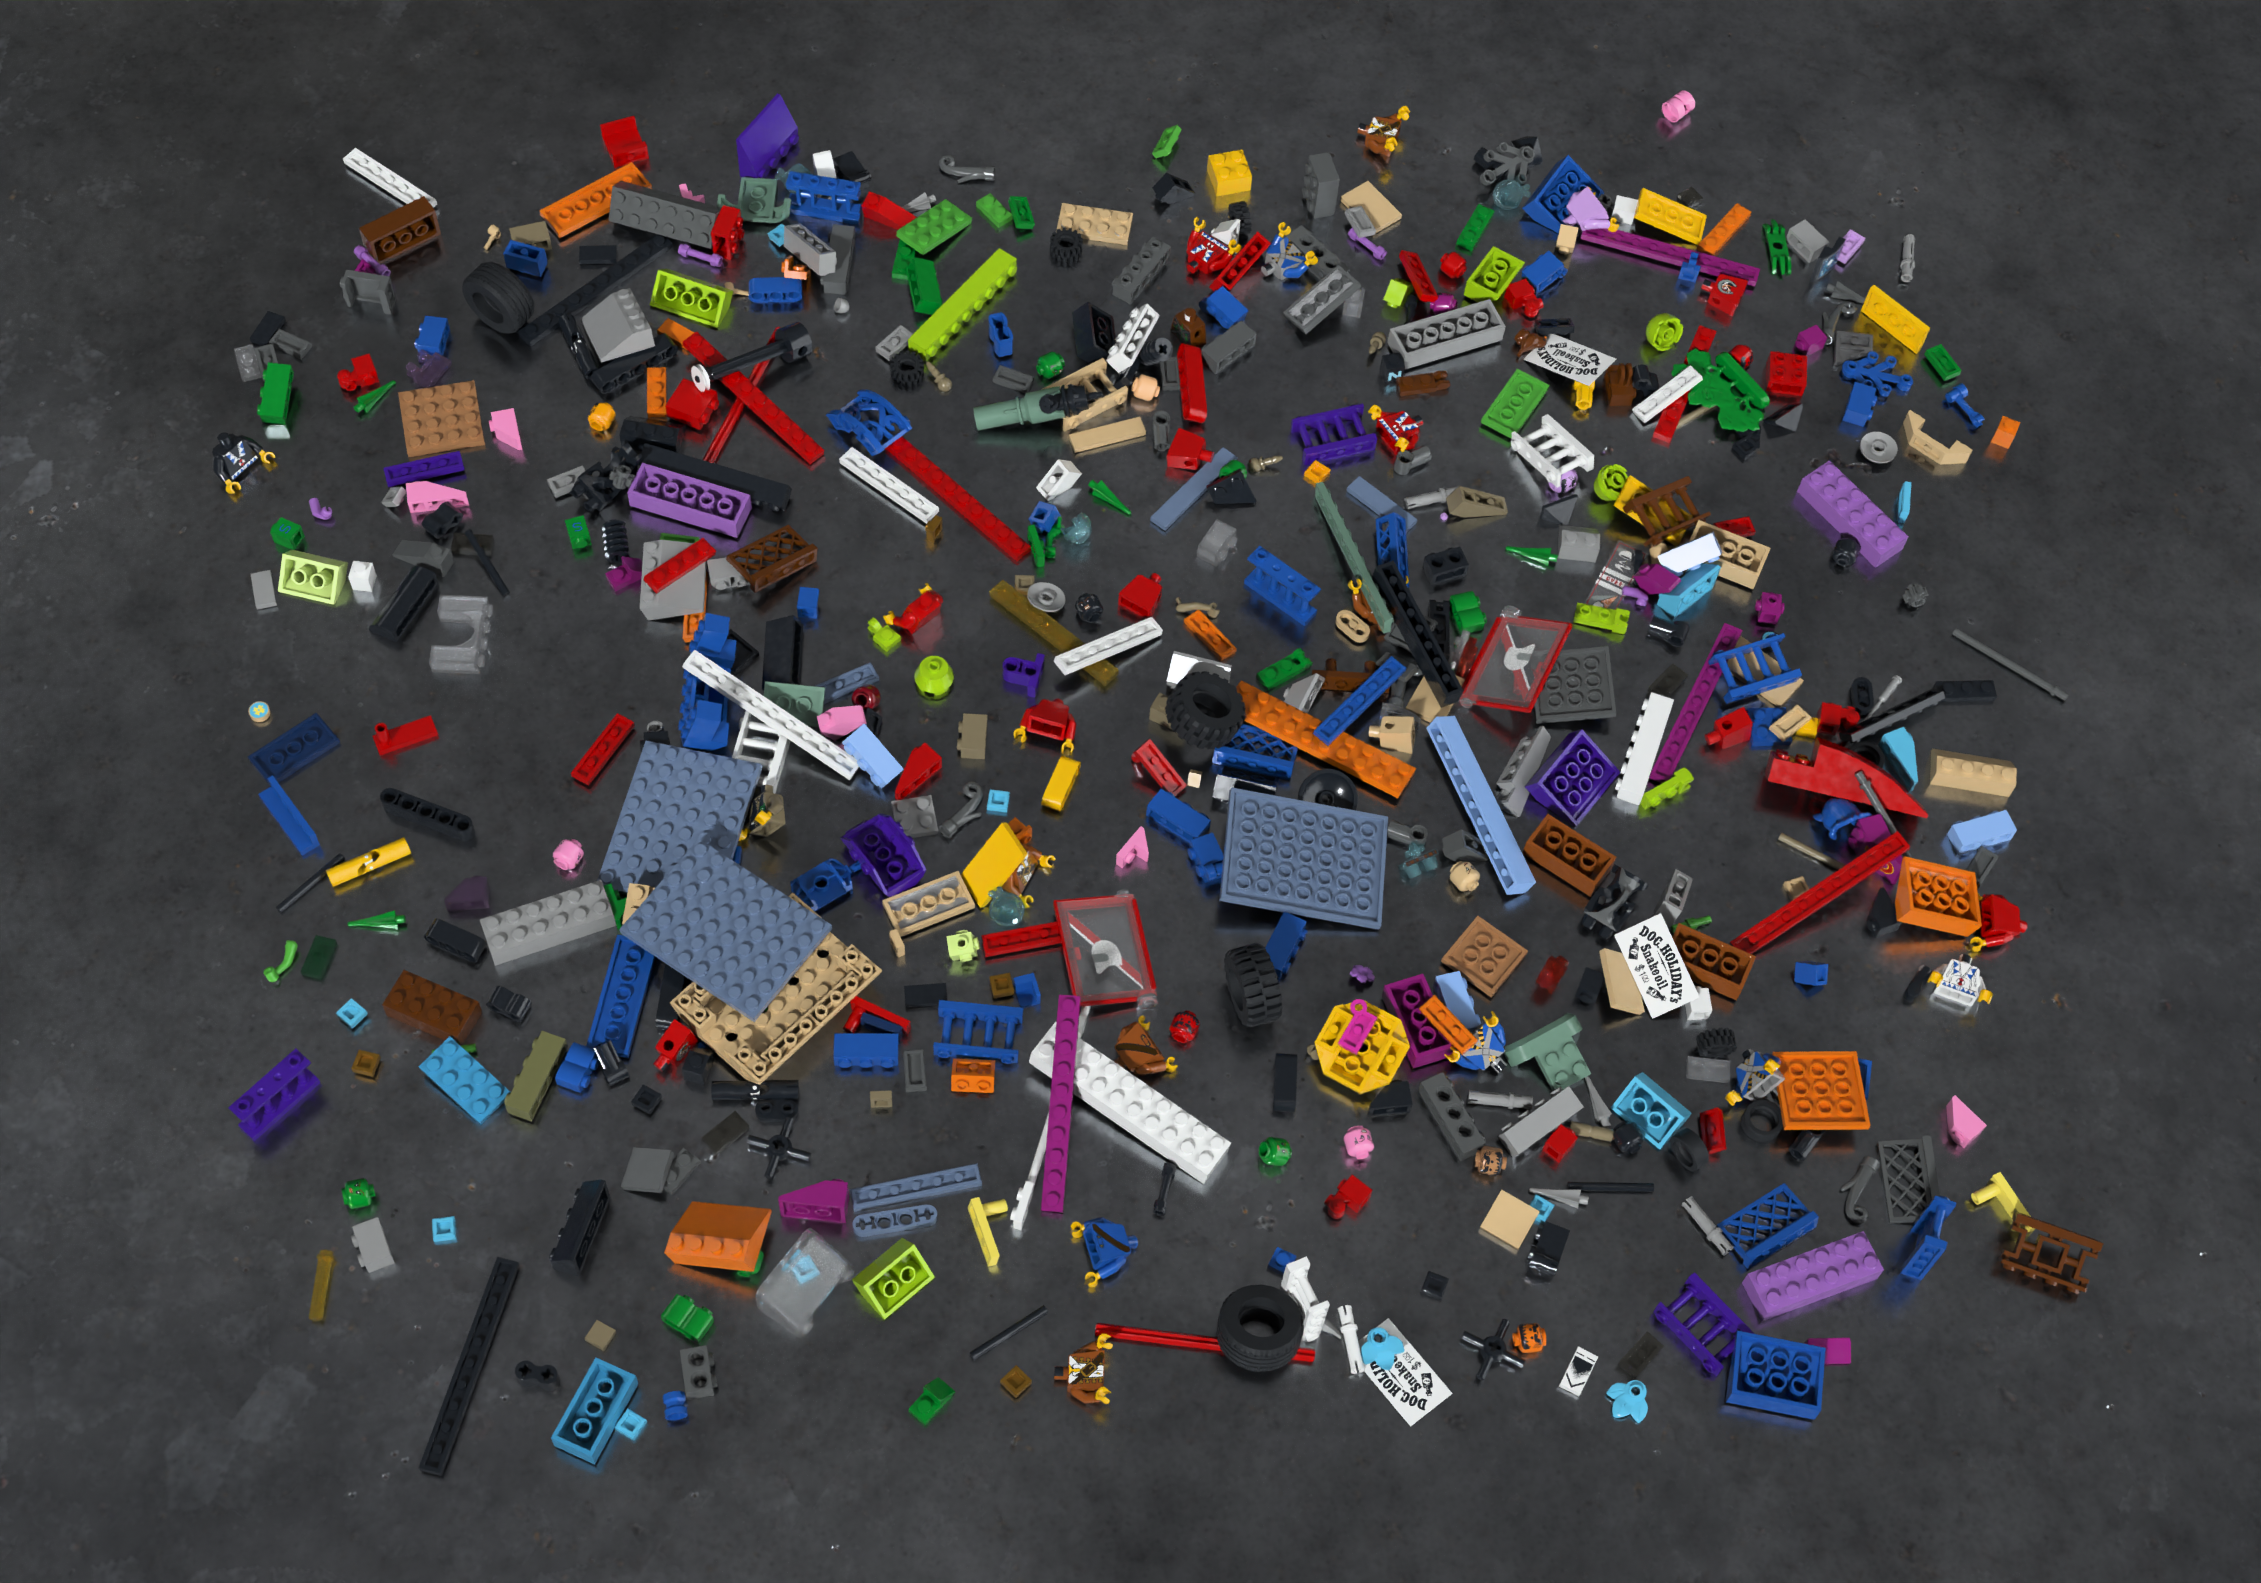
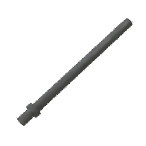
M1956 628L1952 633L1955 637L2049 691L2053 697L2055 695L2065 701L2069 696L2068 693L2059 689L2060 686L2052 685Z
M1859 771L1855 774V777L1860 783V789L1864 790L1877 814L1882 815L1891 835L1897 832V829L1870 786L1872 783L1870 780L1867 781L1862 771ZM1909 850L1902 854L1903 857L1913 858Z

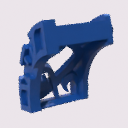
M867 389L859 390L857 392L858 396L839 410H831L826 414L836 430L857 434L856 439L863 444L871 456L881 453L885 448L912 429L910 420L905 415H902L884 397ZM878 410L879 424L874 421L860 422V412ZM892 423H895L897 427L901 430L895 435H892L887 431H895L894 426L891 425ZM883 436L889 439L881 445L880 442Z

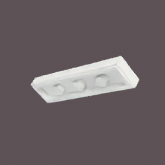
M1690 365L1632 409L1633 413L1645 424L1703 380L1702 375Z

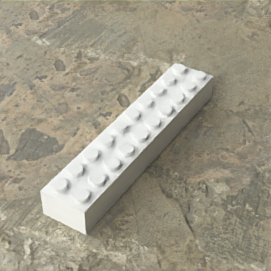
M1057 1022L1052 1025L1034 1048L1029 1059L1030 1064L1050 1078H1052ZM1078 1037L1073 1094L1202 1184H1205L1228 1152L1231 1142Z

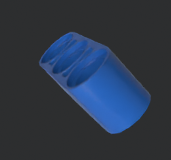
M784 277L752 278L749 280L748 298L755 303L797 302L802 299L801 279Z

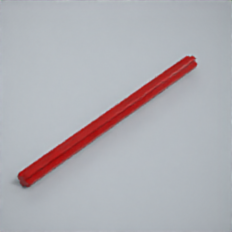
M780 327L775 328L766 345L775 342V331ZM771 359L755 364L748 379L755 386L758 384ZM738 397L702 460L714 463L746 405Z
M1097 1323L1095 1327L1096 1336L1105 1333L1110 1335L1111 1338L1222 1351L1217 1337L1105 1323ZM1299 1347L1296 1355L1291 1360L1313 1362L1315 1360V1349Z

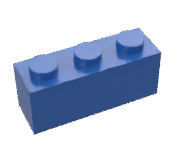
M1160 789L1147 805L1146 816L1189 843L1192 839L1206 835L1210 830L1211 820L1207 815L1197 812L1188 803L1178 800L1171 792Z
M1283 912L1265 947L1270 955L1271 962H1273L1278 980H1280L1282 974H1287L1291 965L1289 960L1291 957L1295 958L1299 950L1297 945L1300 940L1304 941L1308 932L1305 929L1307 921L1287 912Z
M834 1033V1066L842 1068L850 1066H861L863 1068L872 1066L890 1068L898 1066V1034Z

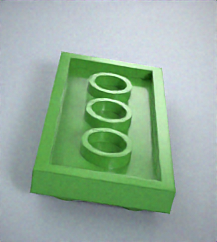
M945 199L897 230L896 236L924 255L970 225L972 217Z
M1517 369L1482 417L1481 423L1512 439V432L1518 433L1549 390L1550 385Z

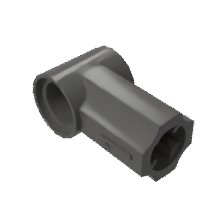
M1162 410L1155 412L1152 423L1154 449L1158 451H1166L1171 446L1170 415Z
M1421 445L1410 451L1398 452L1394 463V471L1397 474L1406 475L1410 472V469L1430 461L1432 458L1430 449L1427 445Z
M1395 820L1390 822L1387 831L1388 838L1409 844L1411 849L1417 851L1424 849L1426 846L1428 831L1424 826H1410Z

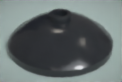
M1322 769L1310 774L1303 781L1298 792V800L1356 811L1358 794L1354 783L1347 775L1334 769ZM1324 795L1328 797V801L1326 803L1322 802V797Z

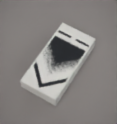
M1578 1346L1559 1387L1579 1397L1598 1356Z

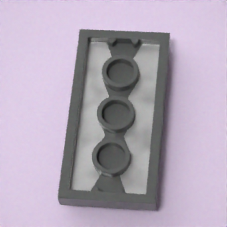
M1337 265L1283 313L1287 319L1307 334L1355 293L1361 285L1355 278Z

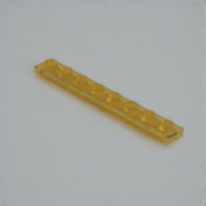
M1004 580L1000 581L989 591V596L1062 653L1085 644L1044 611L1035 608L1025 596ZM1105 659L1083 668L1104 686L1109 684L1119 674V670Z

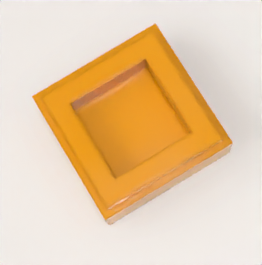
M1315 460L1305 471L1304 476L1315 483L1323 482L1330 474L1331 469Z

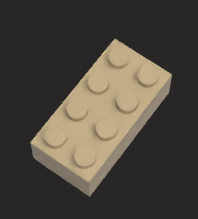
M1698 520L1689 541L1714 532L1722 550V554L1719 555L1720 559L1708 563L1707 560L1703 563L1719 565L1721 569L1718 576L1754 589L1771 548Z

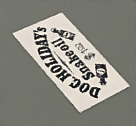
M1556 334L1548 335L1546 339L1547 344L1544 348L1532 350L1523 359L1587 386H1590L1617 360Z
M1661 913L1614 935L1652 1019L1699 998L1698 992Z
M1388 1318L1377 1327L1385 1329L1391 1336L1398 1337L1403 1343L1404 1352L1394 1354V1364L1390 1370L1380 1368L1373 1361L1367 1365L1363 1363L1364 1372L1411 1427L1453 1393ZM1368 1334L1358 1341L1360 1352L1362 1346L1367 1342ZM1374 1337L1376 1342L1382 1341L1381 1337Z

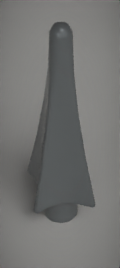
M1838 281L1836 285L1828 283L1826 287L1827 291L1832 292V298L1864 304L1866 299Z

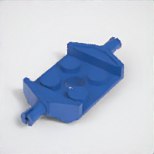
M829 858L790 881L791 892L812 910L817 911L845 893H853L851 876L861 869V864L857 861L848 867L836 859ZM823 880L827 884L825 887H817L816 883Z

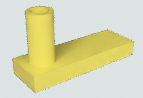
M2001 1172L1993 1175L1987 1186L1971 1194V1198L1976 1205L1996 1196L2011 1219L2014 1211L2030 1216ZM2023 1224L2019 1226L2028 1230L2026 1236L2032 1234L2035 1228Z
M979 1197L970 1200L968 1211L988 1267L997 1264L1000 1255L986 1217L1007 1212V1203L1005 1199L981 1204Z

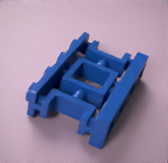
M793 171L789 172L786 187L789 190L796 191V194L790 193L789 196L791 198L790 214L859 225L863 210L861 204L852 203V200H859L861 193L860 182ZM817 194L832 196V200L818 198Z

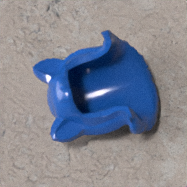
M1837 797L1827 800L1822 812L1814 814L1813 818L1822 822L1824 827L1830 831L1829 837L1836 840L1839 828L1849 823L1855 827L1859 819L1870 817L1872 814L1870 812L1862 813L1852 802Z

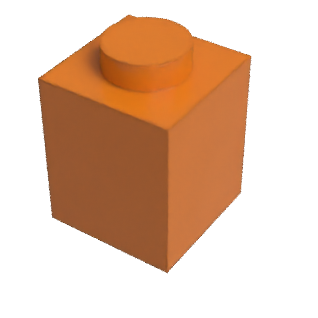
M2002 416L1991 442L2009 449L2021 422Z

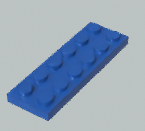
M617 935L586 1047L593 1049L598 1044L611 1040L617 1055L629 1058L656 957L623 935Z

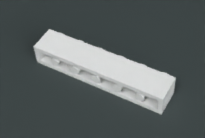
M1652 692L1649 699L1645 698L1641 710L1645 711L1644 715L1640 714L1636 723L1637 726H1640L1639 730H1634L1631 739L1634 745L1633 747L1629 746L1626 757L1629 758L1628 763H1623L1620 772L1624 774L1623 778H1618L1615 790H1618L1616 798L1640 805L1674 699Z

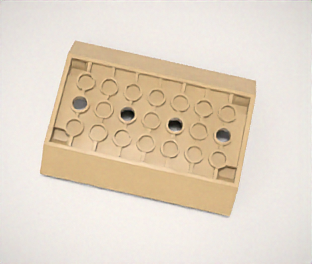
M791 893L788 896L800 905L804 906L805 908L816 914L817 916H819L814 910H812L794 893ZM829 932L793 975L792 978H797L799 982L796 985H789L787 983L767 1006L768 1010L762 1013L755 1022L694 982L677 995L670 1004L686 1026L747 1081L760 1085L870 984L882 970L853 944L847 947ZM822 950L829 953L825 958H821L817 954ZM734 1033L738 1037L734 1041H728L726 1036Z

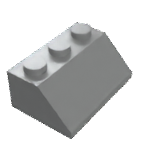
M1174 651L1166 691L1172 693L1178 682L1185 675L1192 672L1201 673L1206 671L1209 674L1215 673L1220 678H1225L1230 682L1232 665Z

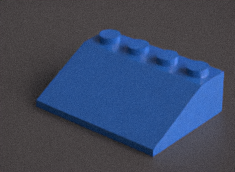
M1567 155L1554 165L1522 209L1534 221L1559 233L1560 225L1563 224L1562 220L1570 216L1566 206L1574 192L1582 191L1587 186L1592 189V193L1596 192L1595 197L1599 198L1605 192Z
M1737 1330L1728 1377L1726 1402L1815 1420L1821 1412L1826 1348Z

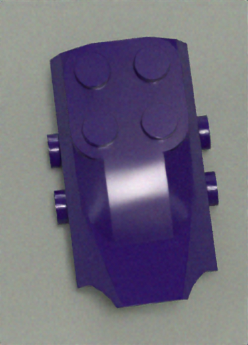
M880 813L870 820L861 822L840 837L849 849L852 859L859 861L865 875L869 874L881 891L888 897L909 890L920 881L926 872V867L915 848L914 840L910 835L906 836L902 825L898 821L895 822L891 816Z

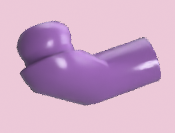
M317 498L309 500L314 517L322 520L331 518L332 509L330 507L327 509L326 507L321 508Z
M1623 586L1622 595L1638 598L1636 601L1637 605H1647L1648 595L1638 588Z

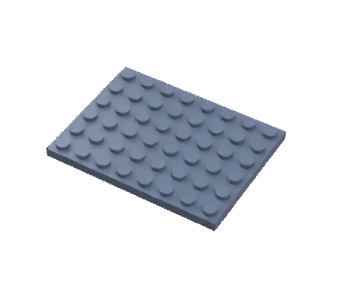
M645 741L597 881L601 880L603 886L611 883L613 890L618 889L619 894L627 895L629 883L650 885L656 888L698 839L732 860L763 768L762 764Z
M1231 787L1228 800L1219 901L1380 929L1382 922L1388 816Z
M698 839L623 924L619 931L622 935L755 1022L832 930V925L704 841Z

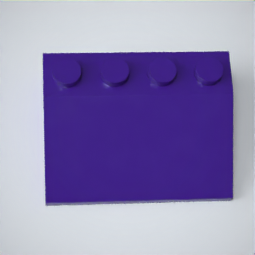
M778 93L736 139L741 177L766 178L771 169L777 166L779 160L785 157L789 149L796 145L799 140L798 127L783 98Z
M1583 729L1569 733L1526 784L1525 788L1539 803L1576 827L1619 775L1620 771Z

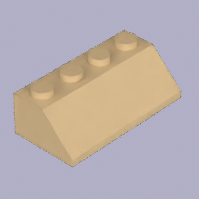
M1933 748L1931 750L1930 784L2006 797H2009L2016 787L2017 768L2011 761Z

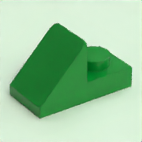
M610 883L604 885V889L614 914L617 929L619 930L623 926L622 921L626 898L621 899L618 889L613 890Z
M938 1377L923 1387V1393L908 1410L926 1426L954 1395L955 1390Z

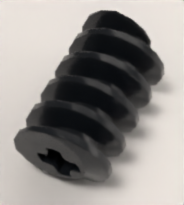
M1163 337L1144 343L1137 358L1145 366L1163 362L1171 357L1173 346L1168 339Z
M617 519L609 520L602 526L604 554L607 561L611 563H622L621 557H630L628 553L627 529L625 528L626 523Z

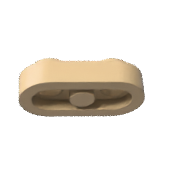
M1342 610L1337 614V627L1352 640L1361 643L1369 638V626L1353 612Z

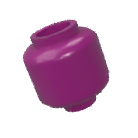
M1441 292L1437 293L1438 299L1435 302H1430V309H1433L1434 315L1455 310L1458 304V300L1455 299L1453 294Z

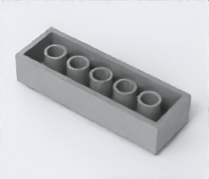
M1488 299L1391 328L1387 343L1393 353L1400 352L1405 369H1409L1501 341L1506 326L1493 303Z
M601 880L480 919L495 966L616 926L614 914Z

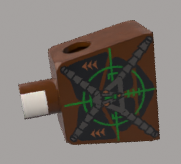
M1186 308L1174 316L1170 331L1181 343L1200 348L1206 345L1205 324L1196 315V311L1193 308Z

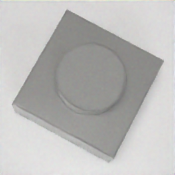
M402 486L391 487L381 503L386 507H397L403 502V497L407 491Z

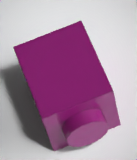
M1814 325L1798 334L1795 345L1803 355L1809 356L1823 349L1827 336L1817 325Z

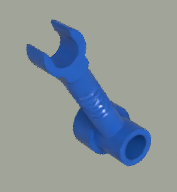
M1960 383L1954 386L1953 390L1946 393L1945 398L1949 403L1955 401L1969 416L1972 424L1978 428L1983 425L1982 421L1985 419L1981 414L1975 412L1963 399L1968 396V390L1964 384Z

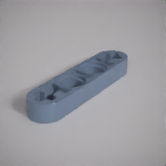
M920 1205L862 1214L854 1218L853 1231L859 1237H867L930 1227L937 1221V1210L932 1205ZM925 1212H929L931 1215L929 1220H926V1217H924ZM915 1213H918L919 1222H916ZM908 1214L912 1217V1221L908 1224H903L900 1221V1217ZM884 1217L888 1218L891 1223L887 1227H881L878 1225V1221ZM873 1219H874L875 1229H872V1222H871V1220H873ZM860 1222H864L866 1225L864 1230L857 1227L860 1226Z

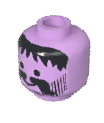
M1572 469L1561 475L1560 487L1557 488L1550 482L1549 486L1553 491L1563 494L1576 486L1578 476L1575 470Z

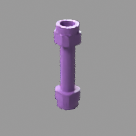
M1353 228L1348 232V236L1353 241L1358 240L1373 252L1375 258L1379 260L1384 259L1387 251L1379 245L1377 247L1366 237L1358 238Z
M681 243L678 248V254L684 257L692 256L708 261L711 266L720 267L723 261V257L719 256V254L713 253L710 255L691 249V245Z
M358 245L354 249V254L360 260L364 259L371 265L377 275L390 276L391 271L385 264H379L370 256L368 249L362 245Z

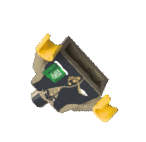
M761 786V795L751 803L750 821L743 826L739 841L745 839L748 834L768 837L785 825L783 797L773 793V786Z

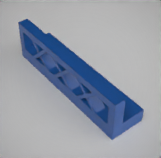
M1394 512L1376 519L1378 565L1384 564V560L1390 554V561L1395 562L1404 581H1406V575L1409 578L1405 518ZM1389 521V526L1384 532L1382 523ZM1389 537L1390 543L1385 549L1383 543Z
M272 775L267 778L271 787L258 795L300 854L304 855L319 846L320 844L315 832Z

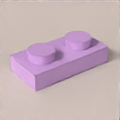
M1851 229L1843 237L1846 240L1838 258L1844 264L1865 241L1863 236Z

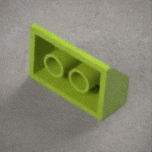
M1493 246L1467 280L1464 296L1476 302L1488 299L1491 301L1498 300L1524 266L1525 262Z
M901 1238L855 1276L852 1281L864 1299L885 1320L935 1278L915 1245Z

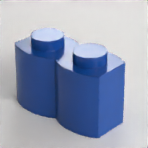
M1002 312L989 315V337L994 342L995 353L999 357L1011 355L1013 353V334L1008 327L1006 316Z
M574 1042L555 1076L557 1085L579 1093L584 1088H587L591 1081L590 1074L593 1070H597L600 1064L594 1049Z

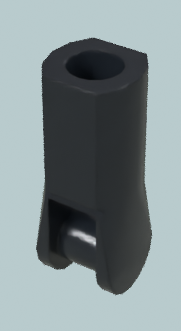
M1925 965L1919 967L1904 992V997L1907 1000L1913 1001L1920 994L1932 973L1929 967Z

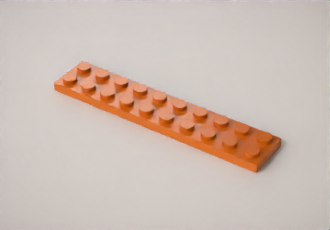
M1242 680L1236 686L1237 693L1241 694L1242 702L1245 704L1246 715L1244 721L1396 798H1399L1415 774V767L1345 732H1342L1327 746L1313 734L1314 730L1323 721Z

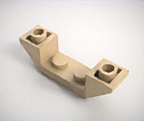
M1911 410L1908 411L1903 425L1910 446L1940 465L1962 464L1968 461L1973 451L1958 440L1948 449L1921 431L1925 422L1924 418Z

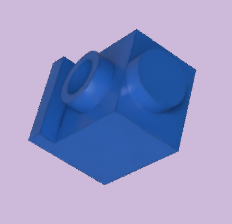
M1039 501L1028 520L1031 525L1035 524L1038 533H1043V531L1050 532L1058 516L1061 515L1055 505Z

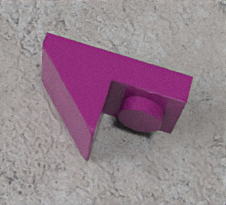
M623 556L621 557L622 566L605 573L615 592L642 578L643 562L641 559Z

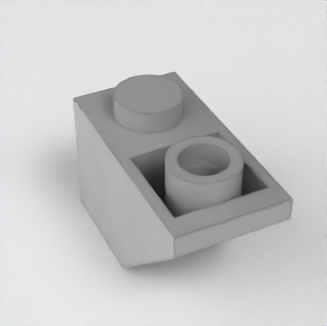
M727 557L707 560L712 590H723L750 584L726 560Z

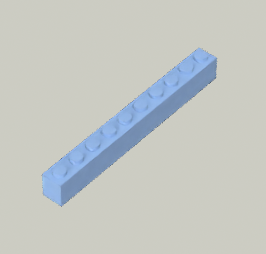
M1436 717L1426 729L1506 894L1526 893L1536 881L1456 717Z

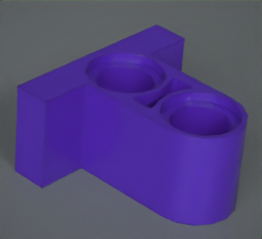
M1037 653L1035 662L1015 657L1006 658L1003 661L1002 676L1004 680L1028 686V696L1035 698L1045 666V655Z

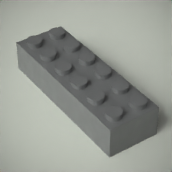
M619 181L612 186L609 221L712 249L711 231L721 208Z

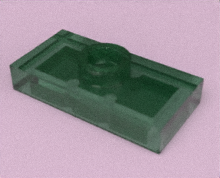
M316 935L300 971L301 974L322 979L337 941Z

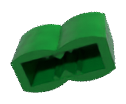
M1473 591L1451 595L1449 607L1455 618L1459 633L1463 635L1483 630L1487 619L1485 613L1481 612L1479 608V597L1475 596Z
M676 1294L661 1314L663 1322L699 1344L714 1323L713 1313L704 1306L701 1308L695 1306L694 1300L685 1294L683 1296Z

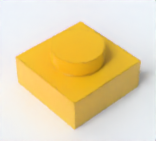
M1812 717L1807 724L1795 732V735L1815 739L1818 718Z

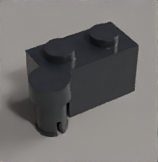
M853 151L833 158L836 177L843 180L860 182V190L870 187L871 174L868 170L864 169Z
M1545 1221L1543 1228L1538 1227L1534 1237L1538 1242L1536 1247L1531 1246L1527 1257L1531 1259L1529 1267L1554 1276L1570 1230Z

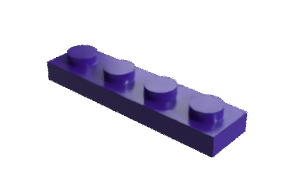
M460 451L383 468L388 487L465 470Z

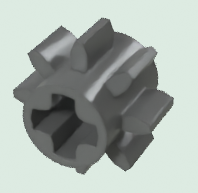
M1601 194L1599 198L1596 197L1606 209L1607 214H1612L1615 201H1612L1611 196Z
M619 465L617 468H613L609 479L613 480L614 487L626 489L631 486L635 475L631 474V469L628 466Z
M1913 583L1905 588V594L1902 596L1905 603H1908L1909 606L1919 607L1926 602L1928 592L1926 587Z

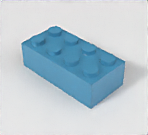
M595 1357L551 1437L554 1446L595 1465L638 1386L636 1375Z

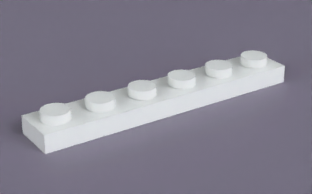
M354 148L343 158L344 164L406 204L425 196L433 208L437 205L436 199L357 148Z
M853 447L839 459L840 464L926 524L939 512L938 506Z
M1150 617L1055 656L1054 662L1062 673L1067 675L1162 635L1163 630L1153 617Z

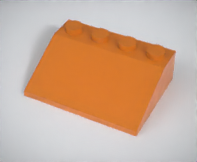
M1906 856L1902 858L1895 900L1897 921L1966 937L1982 927L1975 872Z
M692 1201L671 1231L664 1253L675 1264L754 1272L772 1210Z

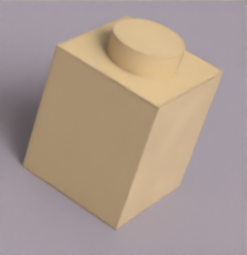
M1561 224L1555 250H1559L1558 252L1561 254L1573 253L1578 227Z

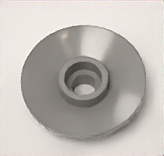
M1870 432L1860 442L1862 454L1868 460L1875 463L1890 462L1895 458L1898 451L1895 440L1883 432Z
M1046 582L1031 585L1027 592L1029 602L1035 608L1045 612H1055L1062 609L1066 601L1065 595L1060 588Z

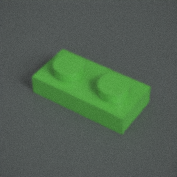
M1178 125L1166 128L1152 155L1155 158L1168 156L1172 151L1174 143L1178 140L1182 129Z
M991 193L976 201V207L998 228L1013 220L1012 214Z

